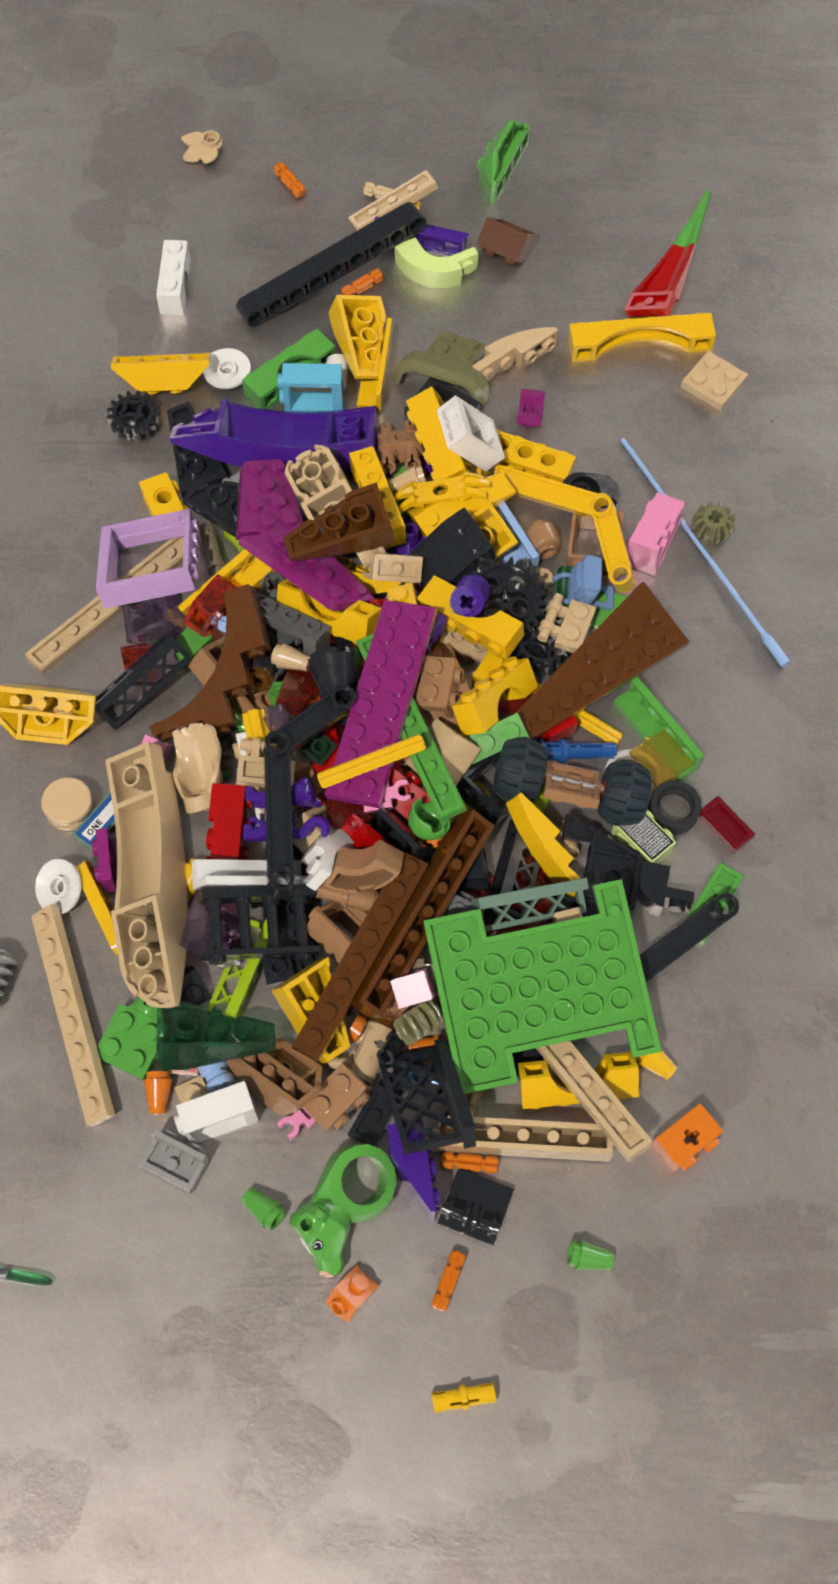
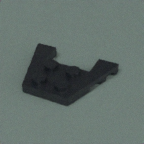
M566 814L561 839L589 846L584 878H587L589 889L583 890L587 912L582 913V916L598 914L593 885L621 879L629 912L635 910L643 856L615 839H610L601 834L593 826L584 824L574 815ZM555 895V896H551V897L556 900L559 895ZM564 896L560 902L568 909L578 907L575 898ZM557 907L554 912L563 911V910H561L560 908Z

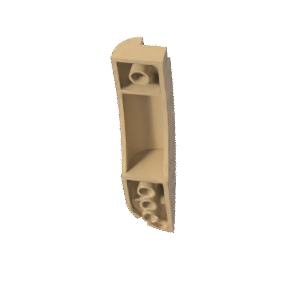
M146 742L105 760L114 809L117 839V888L115 908L111 911L121 973L131 993L141 998L149 1006L174 1008L180 1004L187 945L188 907L184 842L173 774L165 769L162 747Z

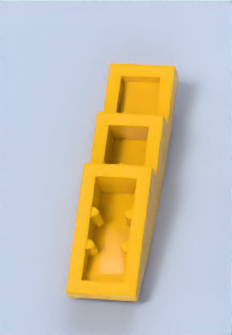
M522 793L508 800L506 806L518 832L533 857L551 881L559 883L581 879L568 866L574 857L554 839L560 830ZM575 892L565 894L566 897L570 898L576 896Z

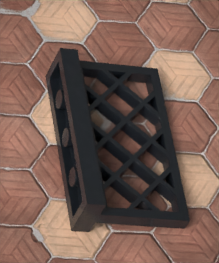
M446 1038L434 1040L435 1047L399 1054L391 1065H386L387 1060L384 1064L378 1060L404 1155L457 1143H463L464 1149L476 1146L475 1124ZM431 1058L432 1064L427 1070L416 1065L420 1060ZM398 1065L404 1069L397 1076L388 1072L387 1067ZM410 1071L421 1075L416 1084L405 1079ZM428 1079L439 1083L434 1092L422 1087ZM399 1085L410 1090L405 1098L394 1093ZM417 1093L428 1098L423 1106L411 1101ZM435 1101L446 1106L441 1114L429 1109ZM406 1107L418 1112L412 1121L400 1116ZM423 1116L435 1120L430 1129L418 1124ZM444 1124L453 1128L455 1133L441 1135L436 1131ZM413 1130L424 1135L421 1141L408 1143L407 1137Z

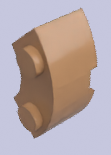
M380 839L373 846L365 849H349L341 846L335 855L332 873L324 881L323 886L347 893H358L360 889L373 887L374 890L379 889L392 882L399 875L404 852Z

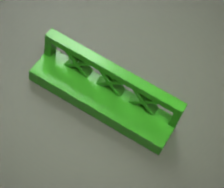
M638 676L632 679L629 690L614 699L613 705L673 777L681 781L700 768L704 754Z

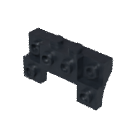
M263 902L252 903L251 909L266 906H263ZM280 902L277 910L282 947H295L297 944L294 906L291 905V902ZM313 902L305 905L306 924L310 920L308 918L309 914L314 909ZM307 933L308 946H317V945H319V944ZM319 953L312 957V960L296 962L295 957L262 959L267 987L280 985L314 961L320 959Z

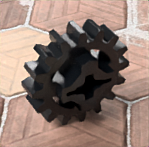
M138 390L135 395H131L130 391H127L126 397L118 395L119 401L111 400L112 408H107V420L112 432H117L119 438L127 435L128 441H131L133 436L141 440L142 434L149 437L150 429L153 431L157 430L156 424L161 422L159 416L161 413L155 398L150 399L148 393L141 396Z

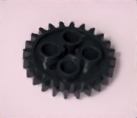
M499 557L498 564L489 559L488 568L480 564V573L472 571L471 575L482 576L488 583L496 585L497 590L490 592L488 602L481 612L473 617H489L486 612L491 608H495L523 622L524 631L530 634V624L538 627L539 621L537 618L544 617V612L540 609L547 608V602L543 601V599L547 598L548 593L540 591L545 587V582H537L540 578V573L532 575V565L524 569L523 560H520L515 565L513 557H510L508 563H504L503 558ZM519 581L523 584V587L518 590L513 589L510 583ZM503 595L507 596L509 600L507 603L503 602ZM523 595H527L528 598L525 599V598H523L522 596H523ZM516 606H522L526 609V612L518 615L512 609Z

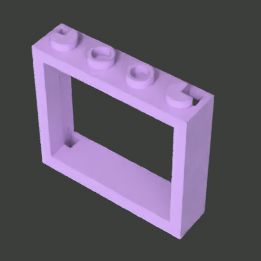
M190 509L101 528L96 591L104 609L195 590L196 579H199L196 563L200 562L197 548H200L197 534L200 533L199 521L193 519ZM184 536L183 567L116 581L119 549Z

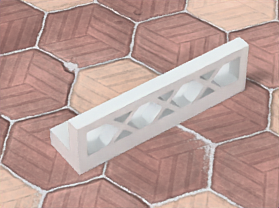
M195 859L192 861L193 890H200L201 887L267 885L266 860ZM293 860L295 877L293 884H306L308 876H301V860ZM278 877L273 879L275 885L288 884L284 878Z

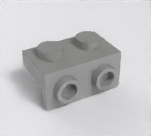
M154 1129L151 1134L153 1139L138 1165L192 1193L209 1162L206 1155H204L205 1150L192 1142H189L188 1146L179 1142V1136L167 1129H163L162 1133Z

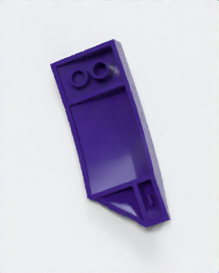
M226 398L220 401L221 406L212 411V409L207 408L194 415V421L187 425H184V423L177 424L173 427L170 435V442L172 444L226 464L242 467L244 462L252 460L281 459L285 466L289 460L295 464L297 461L295 458L307 450L316 452L314 449L315 445H322L330 449L343 472L346 473L351 470L349 453L371 446L374 447L375 452L377 450L376 406L329 412H286L231 403Z

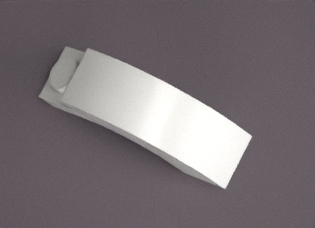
M331 829L327 837L320 836L304 853L301 862L308 866L306 869L308 873L306 886L314 891L331 875L335 855L339 848L343 846L349 849H356L352 846L353 840L343 830Z

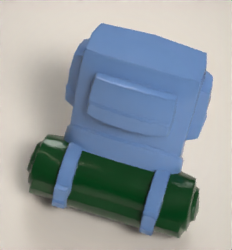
M586 555L574 567L561 566L558 570H555L553 577L554 594L563 595V606L569 607L571 599L595 606L598 609L612 610L614 589L611 586L601 584L602 558ZM600 591L606 594V602H599L595 599Z

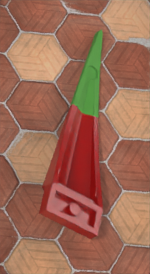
M709 189L703 195L698 206L671 247L647 277L631 293L624 309L627 317L669 316L671 314L674 304L680 299L711 197Z

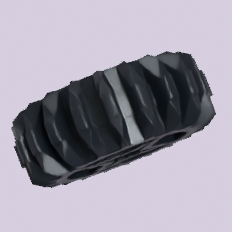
M544 611L543 618H537V620L539 621V625L541 620L545 619L547 614L546 611ZM556 617L554 624L561 627L564 619L558 620ZM530 624V634L535 633V636L523 642L530 635L524 631L523 638L510 657H517V660L528 658L533 673H539L540 679L547 673L551 677L573 653L562 650L556 656L551 657L553 652L558 651V648L554 647L556 638L549 636L547 642L539 644L537 637L540 631L538 627Z

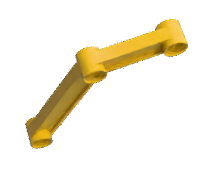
M499 464L494 465L488 471L477 467V474L487 477L492 472H495L494 475L503 472L516 491L514 496L593 519L611 583L617 591L622 593L629 592L635 587L636 578L617 515V509L609 495L594 493ZM602 506H608L604 512H598ZM628 574L624 581H617L620 575Z

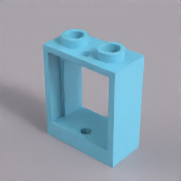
M283 363L282 373H278V389H280V404H284L285 411L329 412L343 410L342 364ZM290 387L332 388V392H291Z

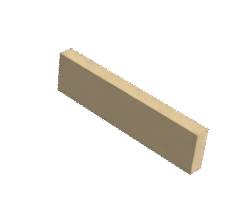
M425 170L348 218L357 231L373 222L375 216L382 217L407 202L414 204L439 187L430 173Z

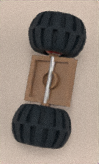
M517 737L506 740L502 746L496 766L493 788L496 795L506 802L519 793H522L533 802L537 799L544 782L543 798H548L553 802L575 804L581 808L597 809L598 815L605 822L620 827L621 825L637 824L644 818L651 794L652 776L650 771L640 763L633 760H618L606 767L600 783L598 771L548 761L547 751L538 741L529 737Z

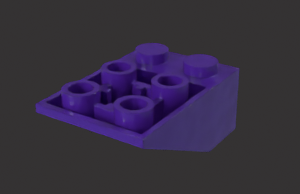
M420 1120L418 1124L424 1126L423 1120ZM387 1124L390 1158L395 1167V1172L429 1221H435V1213L440 1212L441 1206L438 1188L432 1189V1182H436L434 1158H428V1153L432 1152V1149L404 1155L396 1124ZM413 1130L407 1137L408 1143L421 1141L424 1135Z

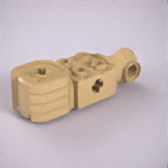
M315 445L314 449L316 452L307 450L295 458L297 460L295 464L289 460L285 468V476L294 493L302 502L300 504L310 520H314L325 512L324 509L328 506H334L345 499L344 495L353 490L330 449L322 445ZM383 546L372 550L356 552L365 569L370 567L371 552L387 554Z

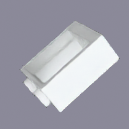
M456 395L437 409L448 449L484 471H488L505 458L493 419Z
M245 1081L176 1105L179 1115L174 1116L179 1134L181 1133L182 1139L188 1138L189 1142L196 1145L259 1122Z

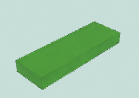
M720 862L686 919L713 898L723 893L734 895L744 875ZM719 901L718 909L723 913L727 904ZM707 936L706 938H704L702 941H700L699 943H701L702 945H704V943H705V941L707 940L708 936Z

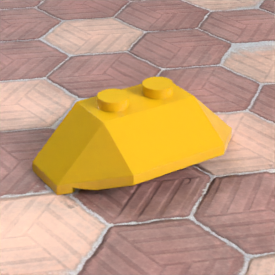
M210 353L113 356L111 369L140 392L145 391L148 394H157L160 391L169 390L170 393H181L187 390L209 366L211 356Z
M0 684V724L15 739L69 745L94 723L95 695L72 689L26 684Z

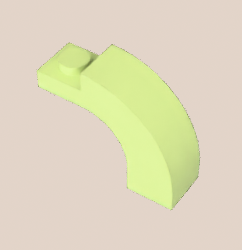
M415 237L395 246V263L401 272L415 283L431 288H450L461 285L463 275L470 274L478 269V252L472 247L452 256L437 257L427 253Z

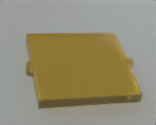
M665 729L651 738H645L642 744L629 751V755L634 761L642 764L650 771L652 782L656 787L666 781L678 779L679 774L693 766V762Z

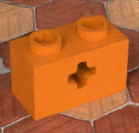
M700 1103L655 1138L653 1147L674 1173L680 1168L686 1171L698 1161L695 1157L702 1150L709 1153L721 1143L718 1138L723 1133V1130ZM692 1136L695 1141L686 1144L684 1139Z

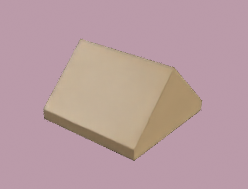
M435 718L428 730L455 786H457L461 777L481 751V748L438 718ZM409 757L406 761V764L417 773V770L411 758Z

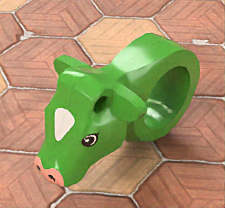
M366 1143L348 1144L336 1150L326 1163L310 1200L307 1203L301 1202L296 1211L290 1216V1227L296 1232L301 1244L313 1258L317 1272L323 1277L333 1278L344 1269L343 1250L351 1223L363 1222L380 1216L394 1200L393 1194L397 1184L395 1167L388 1155L378 1147ZM365 1156L375 1164L379 1182L376 1191L369 1199L364 1202L353 1203L346 1197L343 1191L342 1175L350 1161L357 1157Z

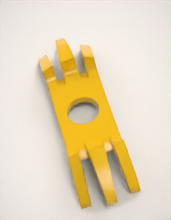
M463 472L461 476L428 482L417 483L413 480L397 490L393 497L395 502L408 498L398 506L400 513L411 507L424 508V504L460 499V501L471 497L487 499L486 492L472 487L490 486V481L485 480V477L469 472ZM438 486L448 488L447 492L443 495L433 493L434 489Z

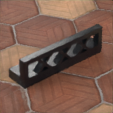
M167 632L96 696L95 711L115 730L193 658ZM174 648L184 656L176 665L166 664V656ZM151 668L162 669V676L159 681L146 682L147 672ZM141 677H143L142 682H137ZM131 686H142V696L138 700H127V690ZM121 695H123V700H117ZM112 704H123L122 714L113 721L105 710ZM126 704H132L128 709H126Z
M513 819L508 824L489 896L511 892L512 889L517 891L535 887L540 864L534 857L531 864H526L522 852L523 849L528 847L524 845L525 842L518 832ZM521 871L527 881L526 887L520 889L515 879L516 874ZM529 900V901H524V902L529 905L530 902H531V900ZM505 905L497 906V907L500 908L501 910H503V908L505 907ZM520 905L519 913L510 908L506 913L516 920L522 917L526 908ZM487 908L483 916L494 920L499 916V913L492 908Z

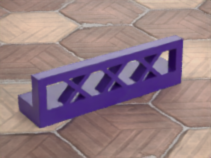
M426 224L420 233L408 240L416 237L425 251L452 256L465 251L469 240V233Z

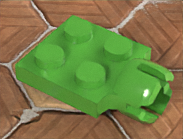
M138 996L130 1006L119 1004L97 1046L100 1060L142 1080L146 1079V1072L151 1071L172 1028L164 1024V1018L169 1008L149 1006Z

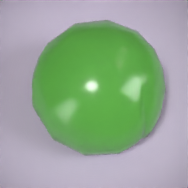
M421 798L417 799L412 804L408 814V825L413 834L424 840H438L446 836L450 829V818L441 822L431 801L424 804L421 803Z

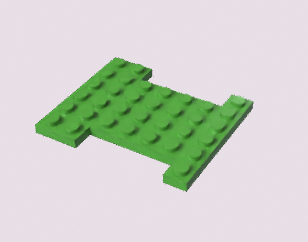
M622 879L592 886L598 914L491 937H486L481 909L423 921L451 1056L464 1094L518 1083L512 1053L625 1029L631 1058L662 1052Z

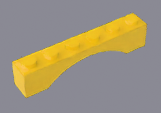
M711 313L636 319L627 318L624 320L572 323L569 325L568 345L571 362L596 360L603 353L614 347L638 341L666 343L688 353L712 351L716 333Z

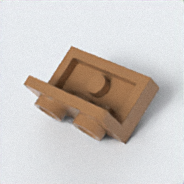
M424 657L415 702L419 710L441 711L445 713L447 718H453L454 711L452 705L459 700L458 686L463 683L464 679L463 668L460 667L456 658Z
M341 1063L323 1082L320 1094L303 1108L325 1131H333L335 1129L339 1131L349 1122L351 1118L348 1115L355 1107L360 1109L367 1103L371 1097L368 1093L373 1087L370 1084H365L346 1063Z

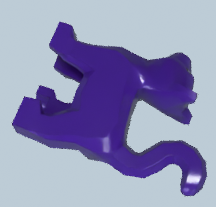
M301 778L296 784L291 786L293 839L306 838L314 827H319L321 836L325 838L330 833V824L323 816H314L307 819L299 829L295 827V805L322 807L321 802L316 800L315 790L311 786L310 780ZM246 787L245 799L253 802V807L265 809L264 791L258 792L254 787ZM264 810L263 821H260L257 817H249L250 824L244 825L243 839L247 842L266 841Z

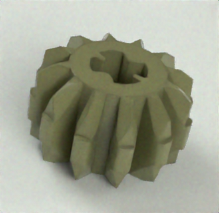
M711 501L707 504V507L701 505L693 515L692 532L697 533L698 540L704 538L706 545L710 541H713L716 546L721 540L726 542L734 532L735 515L730 514V507L723 509L721 502L717 506H714Z
M432 1000L419 1003L394 1021L393 1026L400 1040L402 1039L406 1045H412L442 1025L444 1019L438 1006Z

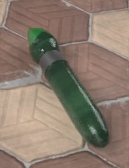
M0 1268V1280L39 1287L52 1284V1279L43 1274Z

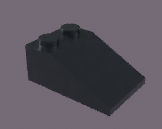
M465 507L444 520L409 554L423 557L421 582L419 583L423 589L434 575L455 586L464 576L471 575L472 571L479 570L480 564L485 566L489 563V559L493 560L496 558L494 547Z
M379 808L377 810V830L395 848L426 863L431 860L438 847H433L432 843L427 844L426 840L415 836L408 825V820L395 810Z

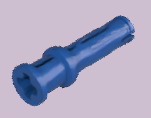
M543 739L536 740L545 747L547 760H557L559 763H565L568 759H615L617 754V747L614 742L568 743L565 739H558L557 742H544Z

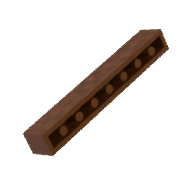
M475 810L465 811L456 816L449 831L429 861L428 869L352 1002L351 1006L365 1016L372 1018L383 1017L395 996L391 981L408 974L427 942L423 921L439 918L443 915L493 830L494 825Z

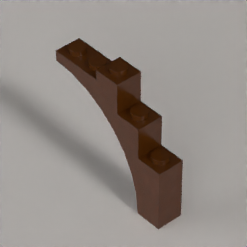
M249 584L223 592L227 612L226 635L222 653L213 674L202 690L185 707L170 717L150 725L152 736L162 739V741L174 740L173 731L176 729L181 730L185 726L189 727L192 723L212 725L216 729L217 736L228 734L231 732V728L238 726L230 696L241 697L248 694L247 690L255 688L247 658L257 659L263 657L266 651L272 650L256 590Z

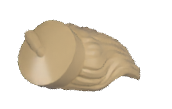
M192 723L189 727L185 726L181 730L176 729L172 732L176 748V764L173 770V779L178 792L183 798L186 813L189 814L203 810L208 811L212 783L222 784L223 781L220 766L221 747L216 729L209 724Z

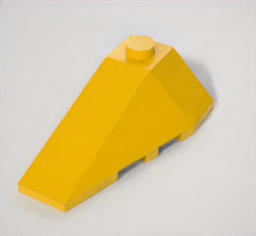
M503 472L485 477V480L490 481V486L472 487L486 492L487 499L474 497L464 501L454 499L424 504V508L411 507L406 512L414 524L418 526L423 537L426 538L444 520L465 507L470 515L488 502H491L495 508L515 495L516 491ZM448 488L433 493L443 495L447 492Z

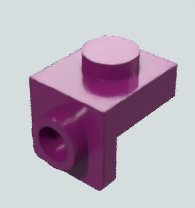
M521 390L517 424H522L529 428L541 427L545 400L544 391Z

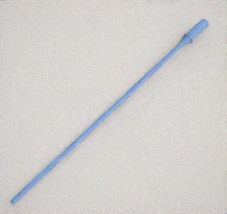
M622 438L620 440L656 491L666 495L625 438ZM682 518L680 524L761 634L763 645H766L782 668L786 667L790 660L774 640V636L768 634L762 628Z

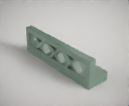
M587 878L474 898L471 899L473 910L492 908L499 913L493 924L484 926L486 932L553 919L556 913L554 911L557 907L563 911L568 910L560 902L566 893L575 892L577 906L580 908L581 913L587 912L583 890H587L589 887ZM559 895L556 900L551 896ZM539 898H546L553 903L547 914H541L533 908ZM532 900L529 905L524 902V901ZM513 903H519L526 908L520 919L515 920L506 913ZM505 905V907L503 908V910H501L500 908L497 907V906ZM530 912L536 915L532 917H527ZM503 917L509 920L506 922H501Z

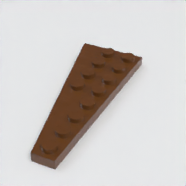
M645 582L640 583L517 711L529 738L536 740L689 644V640Z

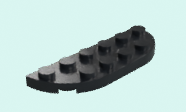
M223 481L221 484L212 485L206 483L194 488L183 497V505L236 538L239 483Z

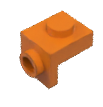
M356 1265L333 1288L326 1300V1304L336 1316L341 1317L348 1323L356 1311L375 1293L379 1286Z

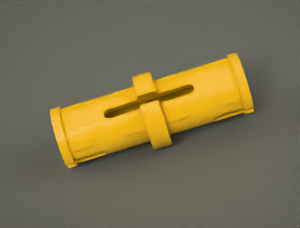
M493 1382L468 1387L462 1384L458 1385L459 1388L431 1392L434 1414L462 1408V1411H467L472 1406L496 1403Z

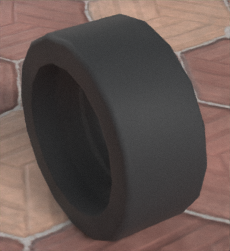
M679 780L666 781L660 784L653 791L648 805V810L654 816L655 822L662 829L666 828L672 835L689 831L696 824L702 808L701 798L697 791L688 783ZM666 795H677L684 798L690 805L688 817L677 821L666 818L659 810L658 804L660 800Z

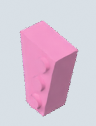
M658 492L652 501H648L644 516L638 522L627 545L632 568L656 576L684 516V501Z

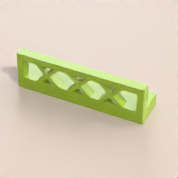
M250 919V927L260 931L256 942L252 944V948H269L267 919H265L264 924ZM239 936L233 949H240ZM248 959L244 969L239 971L235 964L236 960L227 961L205 1011L206 1023L235 1033L263 968L262 959ZM234 967L235 972L230 974L232 968ZM238 977L239 981L234 993L227 996L224 989L226 982ZM221 993H223L224 998L219 1000ZM227 1002L228 1006L222 1020L211 1017L215 1007Z

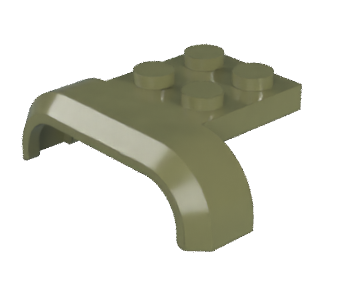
M441 331L426 352L414 351L407 354L396 367L393 379L399 384L402 381L403 374L406 375L409 371L421 373L465 388L473 399L480 402V408H483L489 398V385L482 373L472 368V365L481 359L486 345L479 343L475 339L457 336L453 332Z

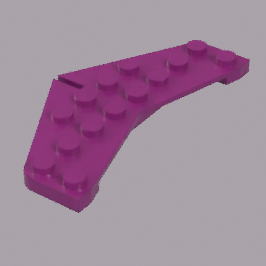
M281 459L244 462L239 478L236 540H239L238 545L330 610H345L358 600L369 603L374 599L366 586L360 583L333 556L290 561L283 537L303 524L295 493L285 476L286 466Z

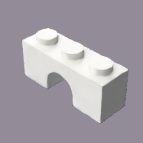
M164 240L156 293L161 315H184L186 301L184 279L189 277L191 262L188 242L184 240Z

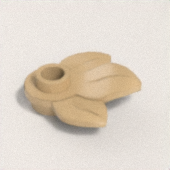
M213 130L204 133L192 132L181 137V140L189 146L183 155V160L191 163L200 160L204 164L213 162L218 156V150L223 145L221 136Z

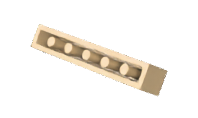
M472 1117L476 1131L475 1147L464 1149L463 1143H457L432 1150V1152L448 1151L482 1155L610 1162L613 1156V1143L597 1124ZM444 1124L436 1131L441 1135L455 1133L453 1128Z

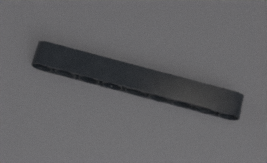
M412 202L404 203L244 295L238 300L236 309L249 327L259 326L420 233L426 226V219Z

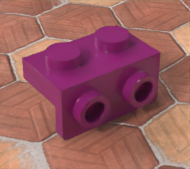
M106 828L95 830L96 840H92L94 857L98 856L99 865L94 866L95 878L97 882L102 883L106 893L114 892L117 888V839L111 838Z

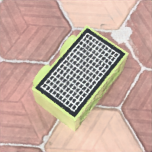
M646 810L641 822L634 825H621L620 827L613 825L611 835L618 842L642 855L643 861L659 864L672 853L676 844L671 832L666 828L662 829L655 822V818L649 810Z

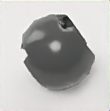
M277 572L267 573L259 583V593L277 601V589L271 591L270 587L276 588L286 578Z

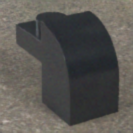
M643 861L637 892L641 905L648 912L656 916L661 915L664 907L676 913L689 912L694 901L695 892L667 887L670 866Z

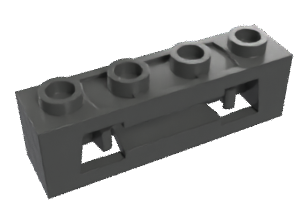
M256 591L271 644L276 646L277 644L287 643L308 656L318 650L330 647V626ZM294 641L295 645H299L303 642L304 650L292 645Z

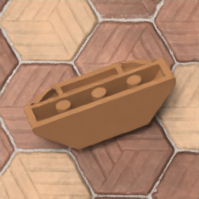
M241 1033L219 1049L220 1054L238 1081H245L248 1091L280 1116L299 1111L320 1094L323 1074L322 1066L307 1056L293 1050L292 1045L284 1039L266 1036L250 1037V1034Z

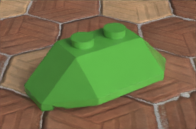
M510 119L497 131L493 140L488 141L484 156H480L476 169L479 170V182L491 204L495 205L529 143V124Z

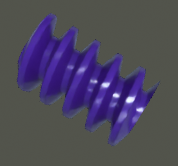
M479 575L464 576L451 594L450 606L453 612L465 617H473L479 614L490 596L489 583Z

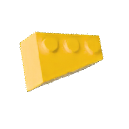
M329 957L314 961L271 990L297 1034L300 1033L331 979ZM344 1018L318 1064L328 1063L350 1047Z

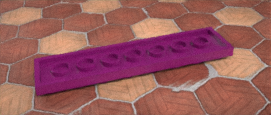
M384 600L355 693L356 698L350 710L333 767L400 741L436 620V608ZM394 762L327 787L325 791L326 798L380 808Z

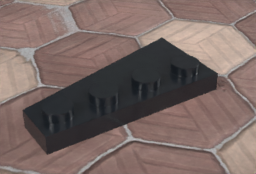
M190 402L167 410L170 433L177 424L184 423V425H187L194 421L193 416L196 414ZM173 444L182 498L202 484H221L223 479L227 478L220 461Z

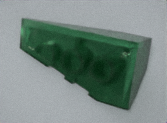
M180 1002L179 1006L174 1008H157V1070H188L276 1050L275 1023L246 1016L234 1018L222 1015V1010L213 1008L212 1012L198 1009L196 1008L197 1004Z

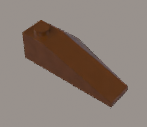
M377 483L350 491L344 495L345 499L334 506L330 505L325 508L323 514L314 520H307L285 535L283 539L290 561L372 550L395 542L391 523Z

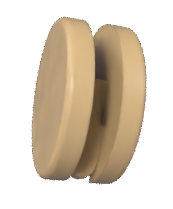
M65 777L57 779L47 786L42 794L41 807L47 820L53 827L62 831H74L95 809V802L88 786L84 782L76 778Z

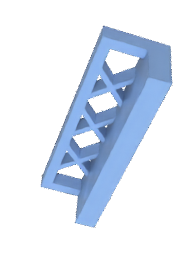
M506 503L499 504L495 507L496 511L518 541L517 545L500 557L503 558L504 563H508L510 557H513L514 564L517 560L527 557L529 565H533L534 569L538 568L539 554Z

